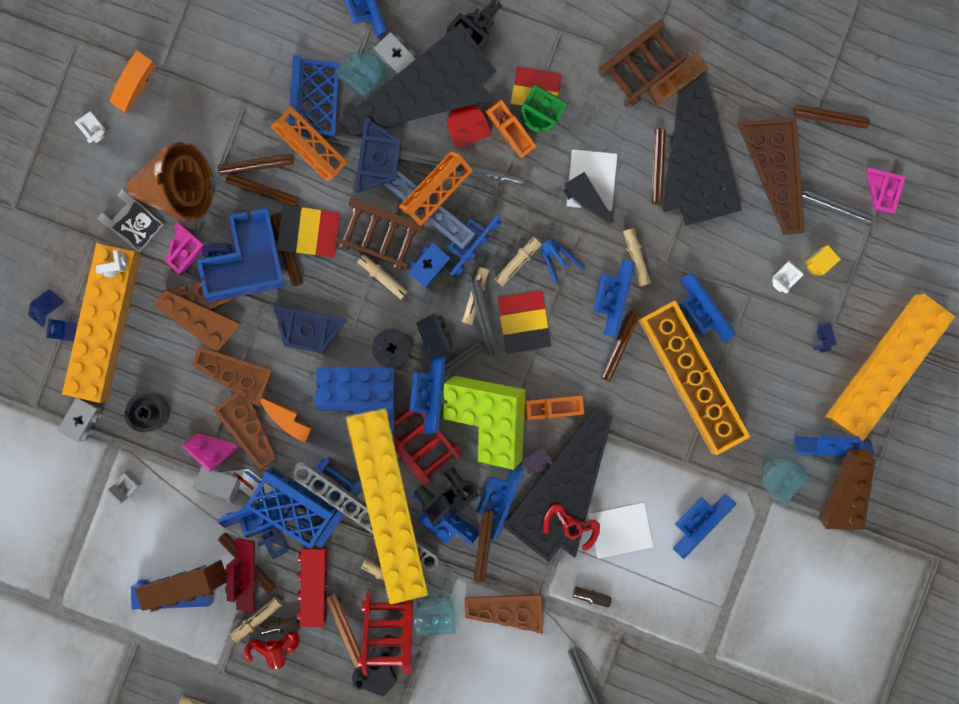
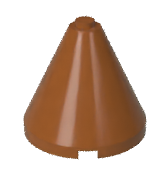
M181 141L166 145L128 181L127 191L131 197L182 221L198 220L208 212L211 206L214 189L209 187V178H213L205 156L196 146L191 143H182Z

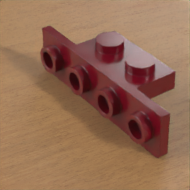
M236 538V557L225 567L227 601H236V610L253 613L255 611V542L253 540Z

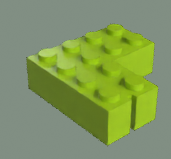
M453 376L445 382L444 400L447 401L444 403V419L479 427L478 462L514 470L522 461L526 390L459 376Z

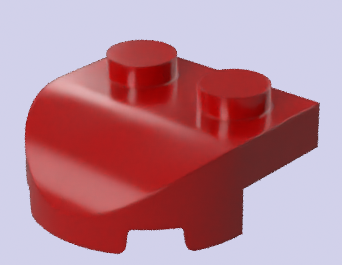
M469 105L451 110L447 119V129L456 149L492 135L483 112L476 106Z

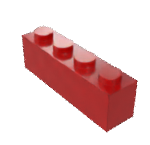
M304 546L302 551H299L298 562L301 563V571L298 572V582H301V590H298L297 599L301 602V608L298 609L297 620L300 621V627H324L326 624L328 546H323L322 548L312 546L311 549Z

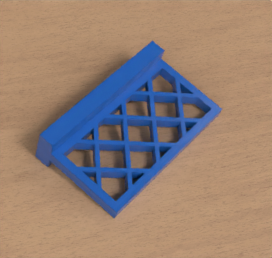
M293 55L290 106L300 115L302 112L304 114L302 117L304 119L308 118L313 124L312 127L314 129L317 128L318 130L316 131L321 136L335 137L339 63L301 59V56ZM304 65L313 66L316 71L308 76L304 71ZM325 68H335V73L330 78L322 71ZM318 74L326 80L319 86L312 80ZM308 82L315 88L309 94L303 89V86ZM327 84L334 89L329 96L321 90ZM317 92L325 98L319 104H316L311 98ZM307 100L314 106L308 112L302 108V104ZM326 102L333 107L328 114L320 108ZM316 110L323 115V118L317 123L310 116ZM289 114L288 124L296 126V119ZM327 120L332 125L331 131L322 130L319 125ZM301 129V134L310 135L306 129Z
M273 466L266 471L262 481L245 506L310 549L336 511L335 507ZM268 482L273 485L274 492L265 494L264 484ZM279 495H288L291 503L281 504ZM276 496L278 505L269 507L266 497ZM262 498L265 508H257L252 503L255 499ZM296 505H304L307 513L298 515ZM292 506L294 516L285 517L283 508ZM279 509L281 518L274 519L271 517L270 510ZM319 515L325 520L322 524L314 525L312 516ZM308 517L310 526L301 528L299 518ZM295 519L297 529L291 530L287 527L286 521ZM312 530L313 539L311 542L303 537L302 531Z

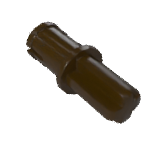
M575 586L573 598L589 602V605L593 603L607 608L611 605V596L597 593L594 589L590 591Z
M297 616L285 619L277 618V621L262 623L260 625V628H263L261 633L263 636L276 632L283 633L285 630L298 628L300 621L297 620Z

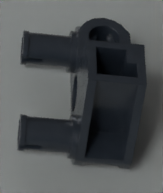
M454 467L444 474L452 485L439 492L434 498L430 496L425 486L419 487L414 492L423 505V513H425L433 527L467 507L479 497L476 485L468 480H463Z
M386 634L383 638H396V637L391 636V635H389V634ZM375 646L369 652L368 657H395L401 648L399 646ZM368 665L367 675H363L362 668H355L352 674L353 687L357 686L356 690L364 689L381 696H385L397 681L392 665Z

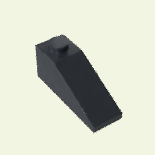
M585 172L564 184L565 189L563 192L568 200L572 199L574 203L609 225L614 222L613 217Z

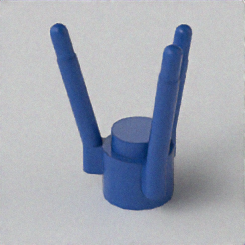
M551 238L541 245L543 249L541 254L545 258L554 283L558 281L548 256L550 258L556 256L562 266L567 268V264L559 255L561 251L581 270L585 269L580 262L561 246L559 241L556 242Z

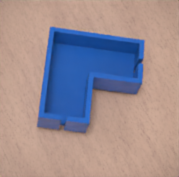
M268 208L250 211L253 219L249 221L246 212L229 215L236 253L197 260L200 277L203 280L201 282L204 297L207 302L285 287Z
M389 367L317 368L316 386L318 388L316 389L315 406L318 411H354V415L386 408L395 447V369Z

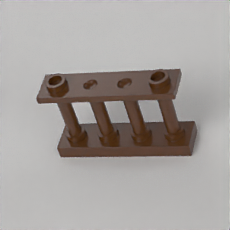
M661 19L599 67L598 73L602 78L605 75L611 76L627 95L628 99L624 103L625 107L630 104L632 106L637 104L642 99L640 97L675 68L678 71L686 64L685 60L689 56L686 52L679 57L662 36V29L665 24ZM651 39L653 41L656 40L673 61L666 69L662 67L647 48V42ZM634 52H641L658 73L651 81L648 80L632 60ZM619 64H626L643 85L636 93L633 92L617 72Z
M350 198L348 205L352 208L351 211L353 213L343 240L337 237L334 240L339 243L338 247L347 251L352 248L390 262L393 268L403 271V268L408 269L409 265L404 263L413 236L417 232L422 233L423 224L419 226L415 221ZM364 212L370 214L369 218L371 220L362 244L358 246L350 243L358 219ZM383 219L388 221L387 225L389 226L379 253L369 250L368 247L378 221L380 222ZM402 226L406 228L405 231L407 233L398 257L395 260L387 257L386 253L395 229Z

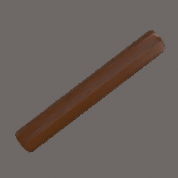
M799 104L794 107L793 111L795 116L864 129L870 123V118Z
M662 128L656 129L654 133L651 203L655 205L661 204L663 197L666 130Z
M289 153L219 164L218 172L220 175H227L228 173L234 174L294 164L293 155Z
M228 173L225 182L227 184L290 206L297 207L299 203L297 196Z
M275 213L271 215V220L278 239L281 214ZM281 251L292 286L302 285L303 282L294 253Z
M634 310L630 311L601 375V378L607 382L611 381L640 317V313Z
M484 509L482 513L474 581L476 583L485 582L494 511L491 509Z
M225 532L218 538V541L235 558V541ZM255 564V581L268 594L276 588V585Z

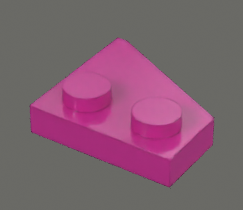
M868 168L867 177L874 210L894 215L906 177Z
M177 222L175 224L176 233L174 239H171L170 251L167 254L165 263L178 274L183 275L206 245Z

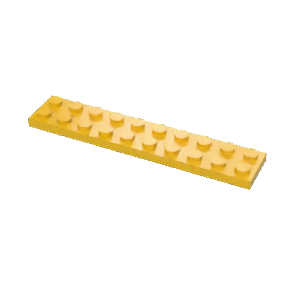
M386 408L348 416L346 420L389 603L394 604L428 596Z

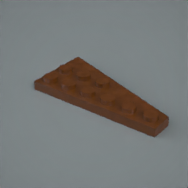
M796 118L738 122V127L783 235L805 233Z

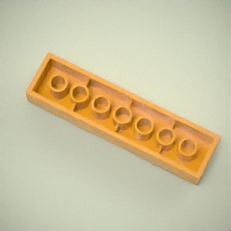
M96 243L62 392L63 395L98 403L108 402L141 258L140 253ZM119 250L126 255L128 260L127 271L116 273L117 276L108 278L97 274V265L115 262L113 251Z
M926 294L914 295L825 415V418L848 435L860 437V440L864 441L955 316Z
M671 301L638 320L711 454L717 456L750 438L748 431L677 302Z

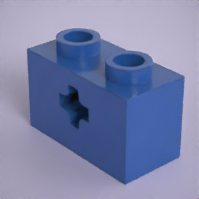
M433 243L431 246L426 245L421 251L422 256L418 261L414 259L408 266L410 269L408 273L425 288L432 283L451 260ZM430 260H431V261H432V262H431V265H432L433 267H432L431 269H430V268L424 269V267H425L424 262H425V261L430 262Z

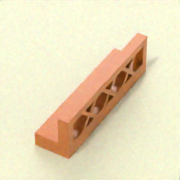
M292 106L270 126L326 181L333 179L347 163ZM291 114L296 119V126H290L284 119ZM301 129H306L310 133V140H304L301 137ZM315 143H321L324 146V154H319L315 150ZM329 157H335L340 162L335 169L329 164Z
M450 152L401 203L399 208L409 214L421 226L473 170L460 154ZM461 164L465 171L460 176H456V168ZM445 179H451L448 189H442ZM432 193H438L435 203H429ZM419 207H425L424 214L419 219L414 212Z

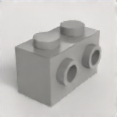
M202 466L192 488L197 493L232 504L241 484L237 475L226 472V474L220 473V470L217 468L209 472Z

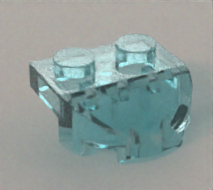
M355 52L349 56L348 61L336 70L335 75L364 100L378 87L383 75L382 63L375 55L369 52L367 54Z
M786 458L772 459L764 466L761 472L763 475L761 485L785 506L807 481L809 476L799 466Z
M429 594L423 597V600L416 605L415 611L417 637L455 633L454 608L451 601L443 598L441 594Z

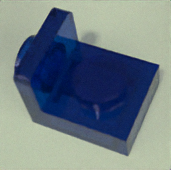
M229 243L204 244L202 259L211 258L214 253L215 256L231 253L232 245Z
M831 323L818 325L817 335L819 340H822V344L812 346L813 350H819L820 353L832 350L831 346H835L837 343Z

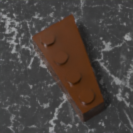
M848 449L840 467L838 479L833 483L832 493L830 497H827L825 509L823 512L821 511L819 516L825 529H865L876 462L869 450Z
M222 559L208 566L206 564L188 571V573L183 571L171 576V578L168 576L136 588L135 591L141 610L150 609L151 612L162 609V606L166 604L167 607H172L179 604L180 600H184V603L196 599L198 595H201V598L212 595L213 590L226 583Z

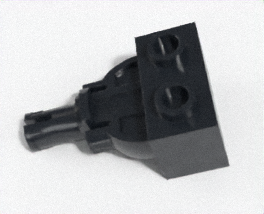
M491 0L481 11L477 8L473 13L466 15L459 13L448 25L446 34L462 23L481 51H483L487 47L490 38V28L494 25L493 20L490 21V19L502 5L499 1L496 4L497 0Z

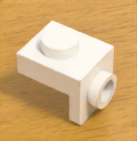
M91 110L75 121V124L88 138L87 141L89 143L92 141L97 143L105 137L106 128Z
M119 250L113 251L115 262L97 265V274L108 278L117 276L116 273L127 271L128 260L126 255Z
M789 260L773 276V286L779 292L783 291L787 294L790 288L804 275V272Z

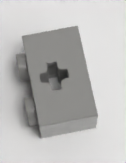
M390 32L374 47V50L379 58L397 75L418 57L411 49L407 50L403 46L405 43L398 35L394 36ZM395 53H397L398 55L401 54V57H400V58L397 57V56L394 57V54H395Z
M76 398L57 431L76 442L87 440L92 434V426L100 420L103 408L92 401Z

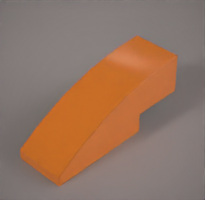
M136 50L117 81L109 102L126 113L148 84L146 80L157 65Z
M498 99L484 110V113L520 158H523L537 147L501 99Z
M583 395L525 401L524 420L584 414Z
M266 397L261 398L260 402L266 412L284 431L304 443L308 442L314 427L298 421L299 412Z

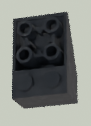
M433 313L416 322L430 359L452 350L451 346L454 344L450 334H445L444 328H446V324L441 315L438 316L436 313Z

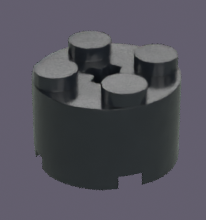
M387 329L379 333L375 337L372 346L375 359L381 365L389 368L404 365L411 357L413 350L410 338L404 332L397 329ZM391 343L397 346L394 354L392 351H388Z
M155 393L133 396L127 402L126 410L124 411L127 425L133 430L144 433L162 428L170 418L169 406L166 400Z

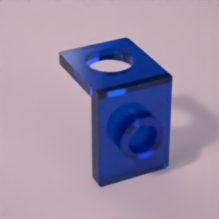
M49 289L30 303L28 316L43 327L46 316L61 306L64 301ZM34 312L38 314L40 319L35 316Z
M49 319L46 338L74 342L78 323Z
M272 530L262 535L263 539L257 543L259 547L265 544L272 559L290 550L280 530L275 533ZM273 542H281L282 550L280 552L273 551Z

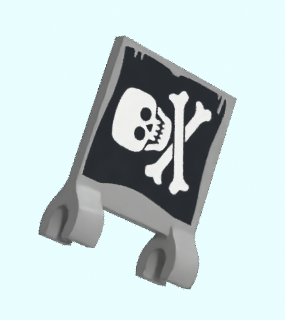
M122 190L118 196L126 202V205L113 220L106 213H101L97 219L140 253L164 224L131 197L127 191Z

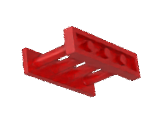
M410 407L395 419V428L415 413L409 411ZM424 420L403 438H398L395 435V450L420 482L426 486L431 482L432 472L452 456L459 460L461 458L459 453L462 451L456 443L451 444L438 428L436 436L416 452L410 453L406 448L408 446L407 443L424 431ZM440 441H443L449 450L428 467L422 468L418 463L420 461L419 458Z
M366 593V601H362V613L365 612L363 650L362 655H359L358 658L359 668H362L363 675H367L368 665H399V667H402L403 674H411L413 599L394 604L389 602H371L370 593ZM371 610H401V612H404V618H400V620H371ZM370 628H400V630H403V636H399V638H370ZM399 646V648H402V654H399V657H368L369 647Z

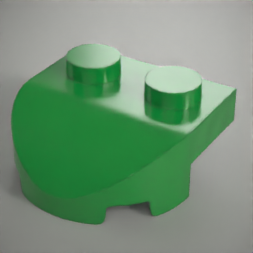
M535 84L522 105L521 113L524 123L533 131H547L557 124L568 103Z

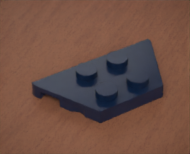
M365 118L355 193L395 181L397 177L402 142L382 127L376 125L369 118Z
M273 306L278 327L282 334V341L286 347L323 353L347 322L346 318Z

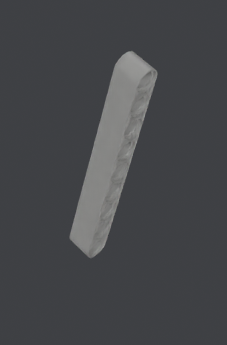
M300 462L295 466L294 478L297 482L373 533L370 519L364 520L361 518L364 513H368L365 502L309 463ZM305 468L309 473L306 476H300L298 470ZM316 480H322L325 484L322 487H316L313 483ZM332 491H338L340 493V496L338 498H332L330 496V493ZM348 502H354L356 504V507L353 509L346 508V504ZM415 538L422 568L427 571L434 570L438 565L435 551ZM432 556L433 560L431 562H424L426 557Z

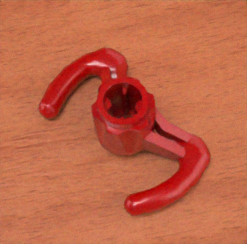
M553 504L548 509L543 520L544 534H549L551 518L554 514H557L562 522V530L566 537L576 539L583 532L592 530L591 537L582 545L583 551L589 550L595 544L600 533V523L597 520L591 519L586 522L578 520L566 514L561 504ZM575 525L573 530H570L568 527Z
M291 631L279 641L270 640L267 643H263L258 639L250 640L244 648V658L247 662H251L253 660L251 650L255 649L265 657L267 665L271 669H280L285 665V651L293 653L298 648L300 643L299 633Z

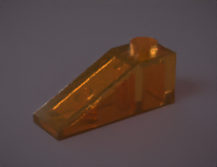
M697 52L652 85L647 93L657 107H659L709 67Z

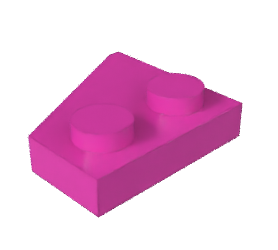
M201 433L195 434L183 443V448L209 472L238 450V446L234 443Z

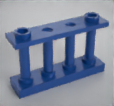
M331 457L326 458V460L322 458L316 468L322 473L325 471L347 486L348 490L357 497L363 489L361 479L358 481L350 480L328 465L332 460ZM318 480L313 483L316 487L324 485ZM334 491L330 493V496L332 498H338L340 496ZM348 502L346 508L349 509L353 502ZM291 506L285 512V517L294 516ZM338 510L332 515L328 521L329 524L317 538L318 540L315 543L320 548L324 546L344 517V513ZM299 518L300 525L303 527L310 526V522L307 519Z

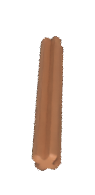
M336 594L329 595L326 598L327 604L353 664L356 668H359L358 658L362 653Z

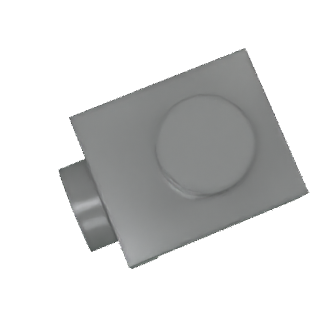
M127 470L106 492L118 504H121L130 498L142 483Z

